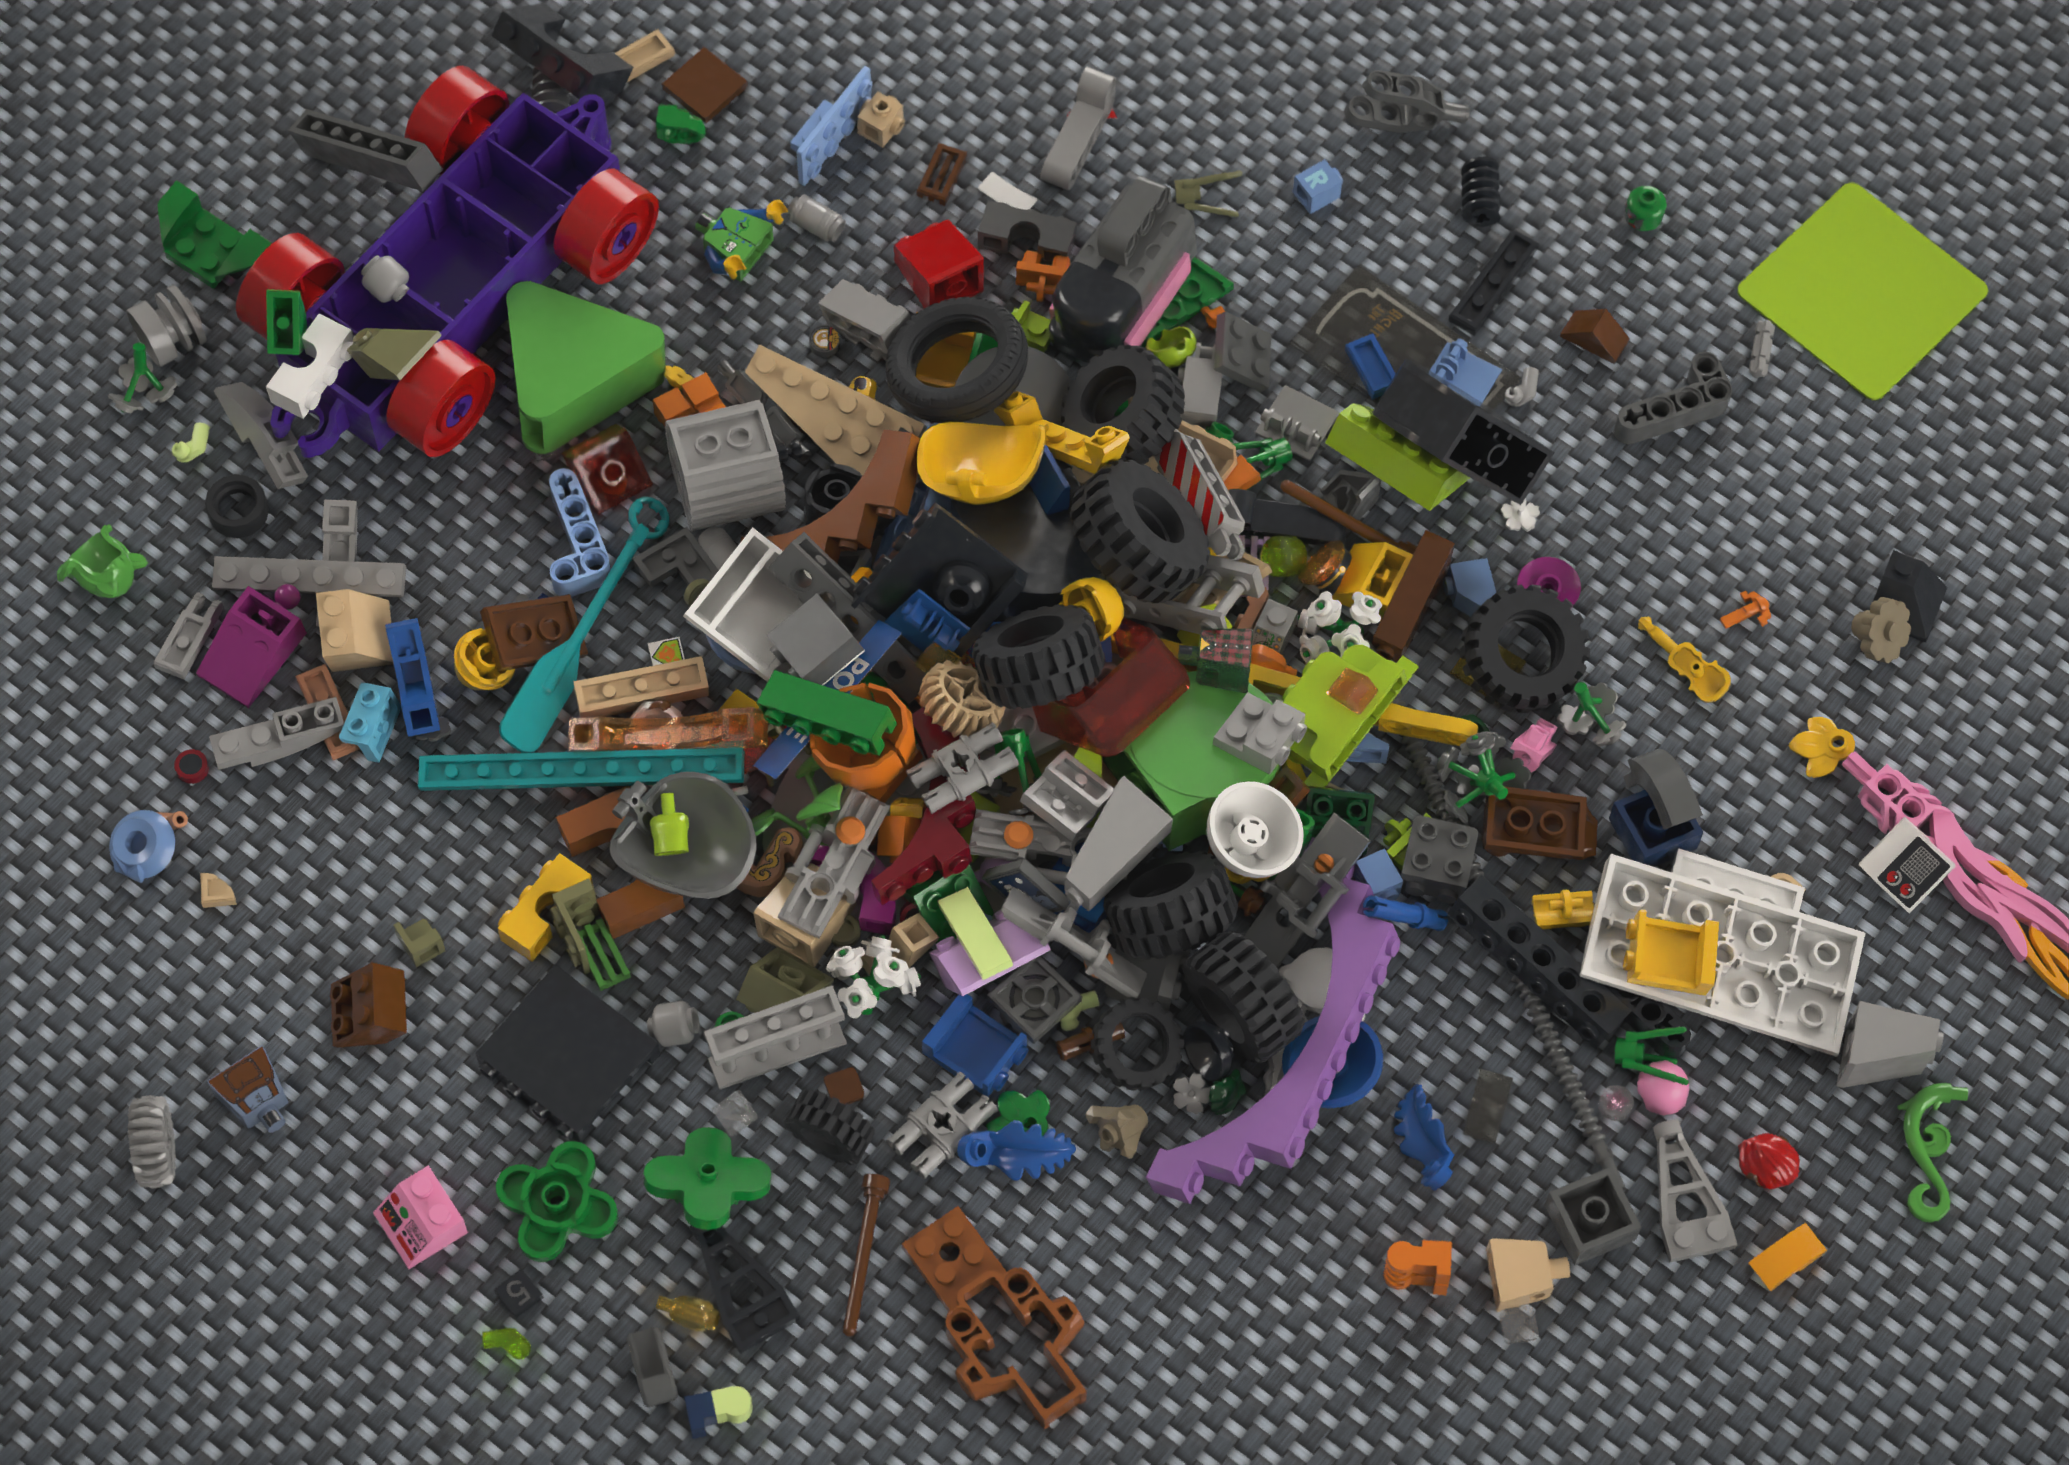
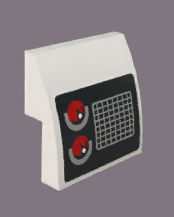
M1906 817L1859 863V866L1908 913L1956 867L1955 863Z

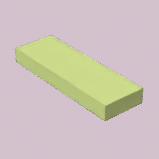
M968 887L938 900L940 910L982 980L1013 966L1011 957Z

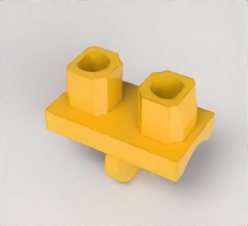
M1561 890L1560 893L1532 896L1535 923L1542 930L1583 927L1591 923L1594 910L1592 891L1570 892L1569 890Z

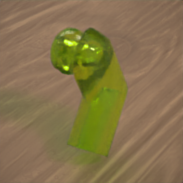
M515 1328L482 1332L484 1349L503 1347L517 1360L526 1358L531 1352L529 1340Z

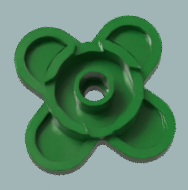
M704 1127L694 1130L687 1136L684 1155H665L650 1160L644 1168V1186L655 1197L674 1199L677 1204L680 1202L684 1205V1218L691 1226L702 1230H713L723 1226L728 1221L730 1208L733 1204L736 1206L739 1201L757 1200L769 1192L771 1187V1170L766 1163L759 1159L733 1157L731 1155V1140L729 1136L717 1128Z
M568 1141L557 1146L551 1153L546 1167L537 1169L524 1164H516L502 1171L497 1179L496 1193L500 1203L509 1211L524 1216L518 1231V1242L521 1251L530 1260L547 1262L556 1258L562 1252L571 1233L597 1239L608 1235L617 1224L618 1210L613 1198L603 1191L589 1187L596 1171V1163L590 1148L581 1142ZM554 1200H563L560 1204H552Z

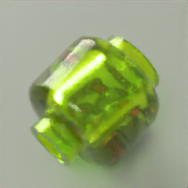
M1273 536L1263 544L1260 560L1270 566L1272 573L1269 575L1273 577H1295L1306 566L1307 550L1303 542L1294 536Z

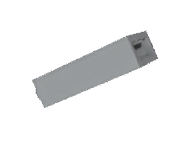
M1125 776L1117 783L1065 877L1064 890L1067 898L1076 906L1082 905L1088 912L1141 862L1172 829L1173 818Z

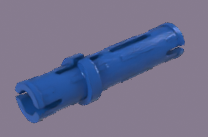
M1371 895L1363 903V908L1373 909V911L1364 910L1363 912L1366 916L1405 923L1413 929L1425 927L1442 931L1448 924V919L1438 917L1448 916L1444 910L1431 909L1419 902L1407 904Z

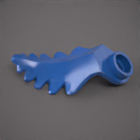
M1416 1084L1405 1094L1404 1098L1406 1099L1398 1103V1107L1401 1110L1396 1111L1394 1117L1403 1121L1394 1127V1133L1405 1137L1400 1143L1401 1152L1425 1165L1421 1172L1423 1175L1421 1180L1423 1186H1429L1435 1191L1451 1177L1453 1171L1449 1168L1454 1154L1446 1144L1443 1123L1438 1118L1432 1120V1106L1430 1103L1425 1105L1426 1095L1423 1093L1424 1089L1421 1084Z
M1014 1120L999 1131L987 1130L964 1135L958 1143L957 1152L960 1160L968 1166L995 1165L1011 1180L1017 1181L1021 1179L1024 1169L1034 1179L1040 1177L1041 1166L1049 1174H1053L1055 1172L1054 1164L1058 1168H1063L1064 1160L1070 1162L1071 1155L1076 1151V1146L1071 1144V1138L1065 1139L1064 1133H1059L1055 1137V1129H1049L1042 1136L1040 1124H1034L1024 1132L1022 1122Z

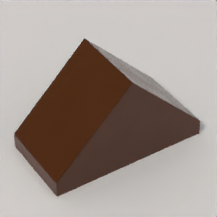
M1607 309L1574 311L1560 334L1561 338L1613 364L1617 362L1630 339Z

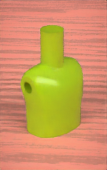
M674 793L661 794L662 814L654 816L650 820L654 855L670 856L688 853V816L681 812H675Z

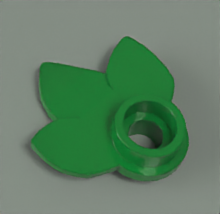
M1040 1090L1034 1091L1028 1098L1016 1091L1002 1092L998 1098V1109L1001 1116L986 1124L988 1131H999L1010 1122L1018 1120L1022 1122L1024 1132L1028 1130L1027 1127L1029 1125L1040 1124L1041 1135L1043 1136L1049 1130L1046 1119L1050 1111L1049 1099Z

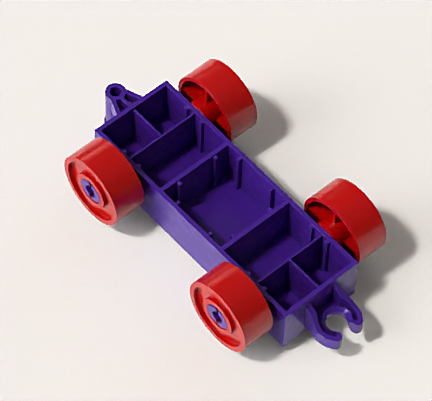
M457 66L440 75L420 97L410 115L404 138L426 144L443 169L439 174L440 177L346 272L343 263L301 233H291L281 237L258 257L239 289L236 300V314L242 323L266 340L267 289L300 291L306 311L307 329L316 316L321 314L351 329L353 337L365 328L439 331L442 335L401 380L370 378L353 357L349 361H345L338 370L334 383L330 386L327 385L322 392L317 407L308 412L316 415L320 419V424L316 431L303 435L298 439V445L303 457L311 458L322 455L333 447L339 440L340 434L347 429L378 452L398 434L429 457H439L448 453L460 444L473 430L491 400L495 387V372L489 365L473 354L508 318L506 297L509 289L515 284L524 281L541 284L562 261L592 282L605 284L623 273L637 258L656 224L659 202L653 193L620 171L618 157L610 152L612 141L608 130L605 104L600 96L594 94L585 95L580 98L578 103L554 114L525 93H522L510 105L509 98L504 91L469 67ZM377 255L380 257H393L409 273V279L406 284L409 290L397 302L392 299L381 303L362 285L364 276L361 272L366 264ZM305 349L300 355L275 354L279 368L283 362L295 368H304L315 360V358L306 354ZM277 405L272 410L270 423L275 437L284 438L288 435L296 415Z

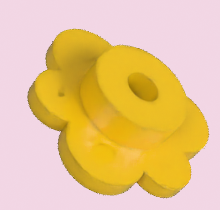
M665 367L664 376L669 384L675 388L678 387V389L682 390V384L694 379L680 367Z

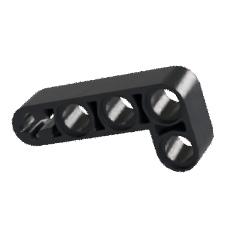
M1228 490L1245 520L1244 530L1240 535L1258 536L1261 538L1265 536L1275 540L1332 548L1344 547L1347 528L1309 506L1256 499V494L1248 490Z
M1603 984L1631 1010L1624 1020L1636 1032L1686 1027L1687 1031L1685 1033L1644 1039L1661 1056L1677 1059L1683 1055L1690 1041V1029L1665 1003L1631 993L1632 997H1623L1619 994L1618 988ZM1642 1013H1652L1657 1020H1647L1643 1017Z

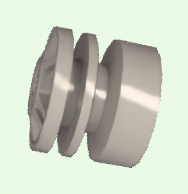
M174 284L166 288L170 303L161 292L155 294L159 309L154 310L147 301L143 300L126 310L127 317L141 343L145 344L146 352L159 368L178 358L174 343L179 342L189 352L193 350L189 335L199 346L207 342L197 311L190 300Z

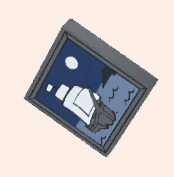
M1026 859L989 868L982 876V879L1005 900L1011 888L1014 887L1053 913L1065 910L1070 903L1067 896Z

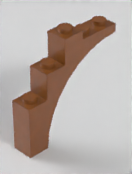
M884 429L876 453L867 470L841 502L809 525L785 534L766 538L784 551L794 539L805 532L837 564L841 549L851 552H857L858 548L870 549L878 516L888 519H894L895 515L908 516L918 475L917 450L920 438L913 433Z

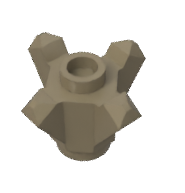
M1136 1104L1124 1105L1122 1107L1091 1106L1085 1115L1089 1123L1099 1126L1100 1148L1107 1152H1110L1113 1148H1119L1121 1155L1132 1159L1136 1153L1140 1135L1148 1126V1117L1145 1111Z

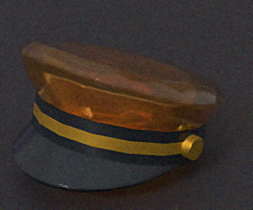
M1340 540L1327 543L1305 564L1299 574V582L1306 585H1315L1319 589V596L1325 591H1329L1333 596L1350 565L1351 553L1345 549L1343 542Z

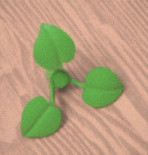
M810 756L795 773L797 779L805 776L814 796L813 802L802 808L796 815L798 821L807 818L805 824L808 827L805 829L782 813L776 812L774 808H770L751 819L755 835L761 834L773 821L781 820L808 839L810 836L809 829L812 824L826 827L831 819V815L828 812L840 810V796L843 786L838 783L819 794L813 781L815 771L821 767L814 761L813 756Z

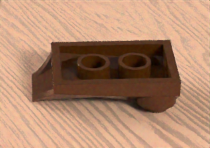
M1506 787L1508 795L1501 800L1495 795H1486L1482 842L1483 849L1491 855L1501 857L1509 853L1574 860H1583L1590 856H1596L1598 820L1588 809L1587 797Z

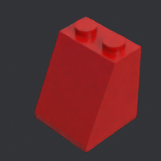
M948 219L941 223H933L926 227L924 231L913 236H905L894 244V261L924 308L937 302L939 304L943 300L956 299L957 297H972L984 291V258Z

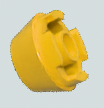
M479 628L469 631L457 642L454 651V669L456 676L463 685L478 691L495 690L505 686L512 679L515 669L497 671L485 629Z

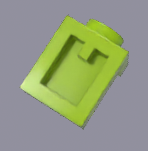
M1024 300L1020 308H1015L1011 314L1023 328L1028 347L1045 352L1051 342L1049 335L1051 320L1030 311V302Z

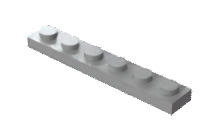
M214 556L212 588L215 590L245 591L250 586L258 592H276L281 585L291 584L300 593L305 594L350 589L372 596L404 597L406 565L404 563Z

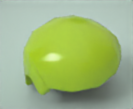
M1177 327L1170 331L1163 329L1162 337L1158 341L1149 338L1145 348L1150 350L1168 368L1173 369L1184 364L1187 356L1193 355L1196 350V337L1188 327Z

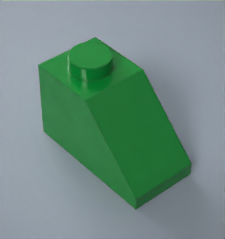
M267 289V354L300 355L304 350L301 337L307 330L306 311L300 291Z

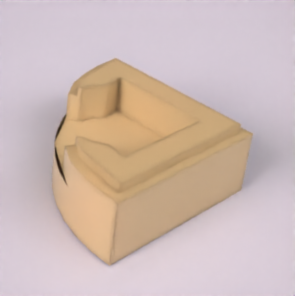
M200 873L201 904L203 908L237 905L233 890L225 881L214 874Z

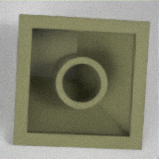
M365 328L354 336L352 340L354 343L346 351L370 378L401 380L442 335L439 331Z
M777 947L750 966L736 1000L743 1003L749 1011L756 1013L829 987L834 979Z

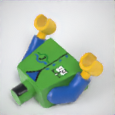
M774 200L769 203L767 208L736 210L726 208L717 220L705 213L699 217L695 229L705 234L703 238L704 256L714 274L729 275L732 280L736 279L740 282L745 278L774 240L772 222L780 225L784 220L780 214L789 211L781 200Z

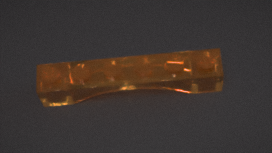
M755 707L721 709L701 715L674 718H613L600 716L569 718L568 751L762 748L768 745V722L763 718L762 712Z

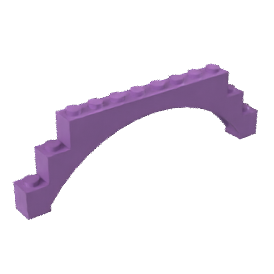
M1312 837L1307 849L1312 844L1315 838ZM1355 864L1343 879V884L1350 890L1346 895L1342 894L1328 912L1333 952L1331 979L1325 1004L1315 1030L1300 1056L1284 1077L1261 1100L1241 1116L1219 1130L1194 1142L1171 1150L1160 1148L1146 1176L1155 1193L1191 1204L1194 1195L1198 1194L1202 1189L1204 1175L1241 1187L1245 1176H1249L1253 1170L1254 1157L1289 1169L1292 1168L1295 1159L1301 1157L1305 1147L1304 1140L1309 1130L1313 1129L1317 1124L1318 1111L1323 1100L1329 1098L1333 1079L1337 1071H1341L1344 1067L1346 1052L1351 1042L1356 1041L1360 1031L1361 1020L1364 1014L1369 1013L1371 1010L1373 995L1378 985L1383 984L1391 957L1397 955L1400 947V939L1393 923L1368 917L1364 914V910L1373 911V909L1363 908V903L1368 896H1374L1370 885L1350 880L1354 874ZM1327 882L1319 890L1322 898L1331 887Z

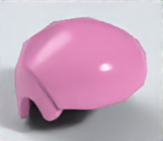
M1657 1061L1647 1065L1688 1079L1684 1070L1670 1061ZM1640 1072L1637 1090L1648 1111L1664 1116L1675 1114L1686 1105L1689 1083L1688 1085H1682Z

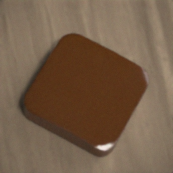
M849 1067L824 1077V1084L830 1098L835 1097L844 1105L864 1098V1090L854 1067Z

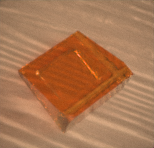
M1345 668L1326 693L1352 712L1361 714L1377 694L1378 689L1367 676Z

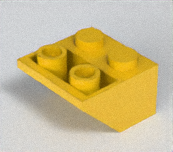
M1387 542L1354 544L1350 550L1352 556L1350 565L1332 599L1339 600L1341 604L1351 608L1354 603L1352 595L1355 592L1370 595L1381 601L1382 607L1379 610V615L1382 619L1413 554Z

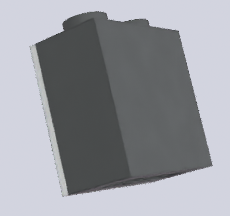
M818 593L767 634L774 644L770 648L771 652L781 664L788 661L792 666L788 670L790 675L823 686L865 652L863 647Z

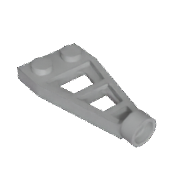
M1668 1120L1655 1125L1653 1130L1657 1140L1660 1232L1669 1263L1735 1249L1738 1244L1729 1214L1687 1144L1679 1120ZM1675 1140V1143L1673 1144L1666 1143L1668 1141ZM1683 1161L1690 1171L1693 1182L1673 1186L1670 1180L1669 1164ZM1694 1193L1702 1201L1707 1215L1704 1218L1681 1222L1676 1216V1199L1680 1195Z

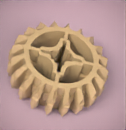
M946 660L943 664L937 663L933 666L930 672H927L922 679L923 682L918 692V695L921 697L919 704L925 707L924 714L933 718L932 724H939L942 727V732L948 730L954 738L958 735L970 736L992 722L996 725L995 728H998L1002 722L1006 707H998L986 698L978 672L972 667L971 663L965 666L960 660L954 663Z

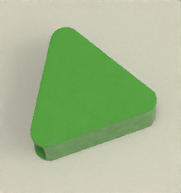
M531 281L517 283L509 289L506 300L523 444L530 451L538 454L553 452L664 382L666 367L664 333L659 326Z

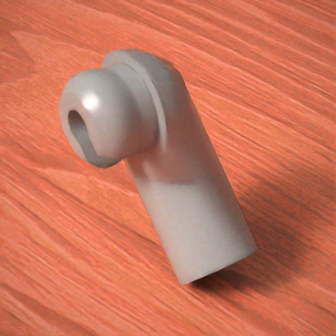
M1533 367L1524 368L1522 384L1514 388L1510 386L1506 390L1505 398L1509 405L1519 407L1535 398L1539 375L1538 369Z

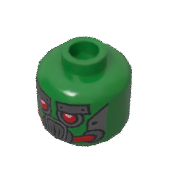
M1652 186L1635 188L1630 192L1624 209L1627 223L1633 229L1639 231L1656 229L1661 224L1665 214L1666 198L1660 190Z

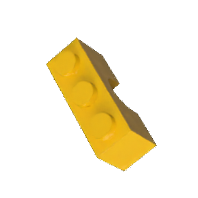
M560 853L553 861L549 860L545 863L539 873L540 877L533 886L528 885L522 891L519 903L512 911L507 910L498 922L500 940L531 962L535 960L553 938L550 924L539 917L545 907L554 904L552 894L588 878L593 886L591 874Z

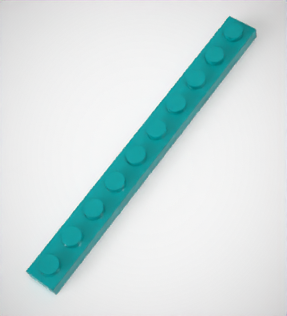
M740 747L419 756L418 788L421 791L633 786L636 781H640L644 785H655L659 780L680 772L704 773L716 777L724 783H744L745 751Z

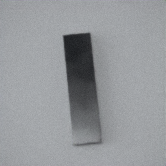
M1513 228L1451 312L1448 321L1475 336L1538 250L1539 242Z

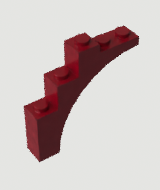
M922 707L912 714L915 740L927 760L931 758L933 750L936 749L938 751L958 740L960 735L954 738L948 730L942 732V727L939 724H932L933 718L925 715V707ZM960 763L957 764L961 769H964V771L967 772V770L964 767H961ZM940 775L932 779L929 791L947 782V776L943 777ZM971 795L966 796L964 801L955 800L933 814L930 813L929 808L926 806L921 824L907 848L892 865L871 880L874 895L881 905L899 899L907 889L916 883L927 881L936 870L946 879L952 874L961 873L972 862L970 847L956 830L957 828H964L969 825L975 817L976 806Z

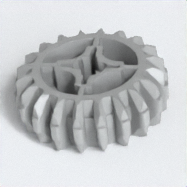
M149 1095L133 1099L128 1114V1138L135 1179L143 1188H160L164 1185H170L175 1177L176 1154L175 1134L169 1105L165 1098L161 1096Z

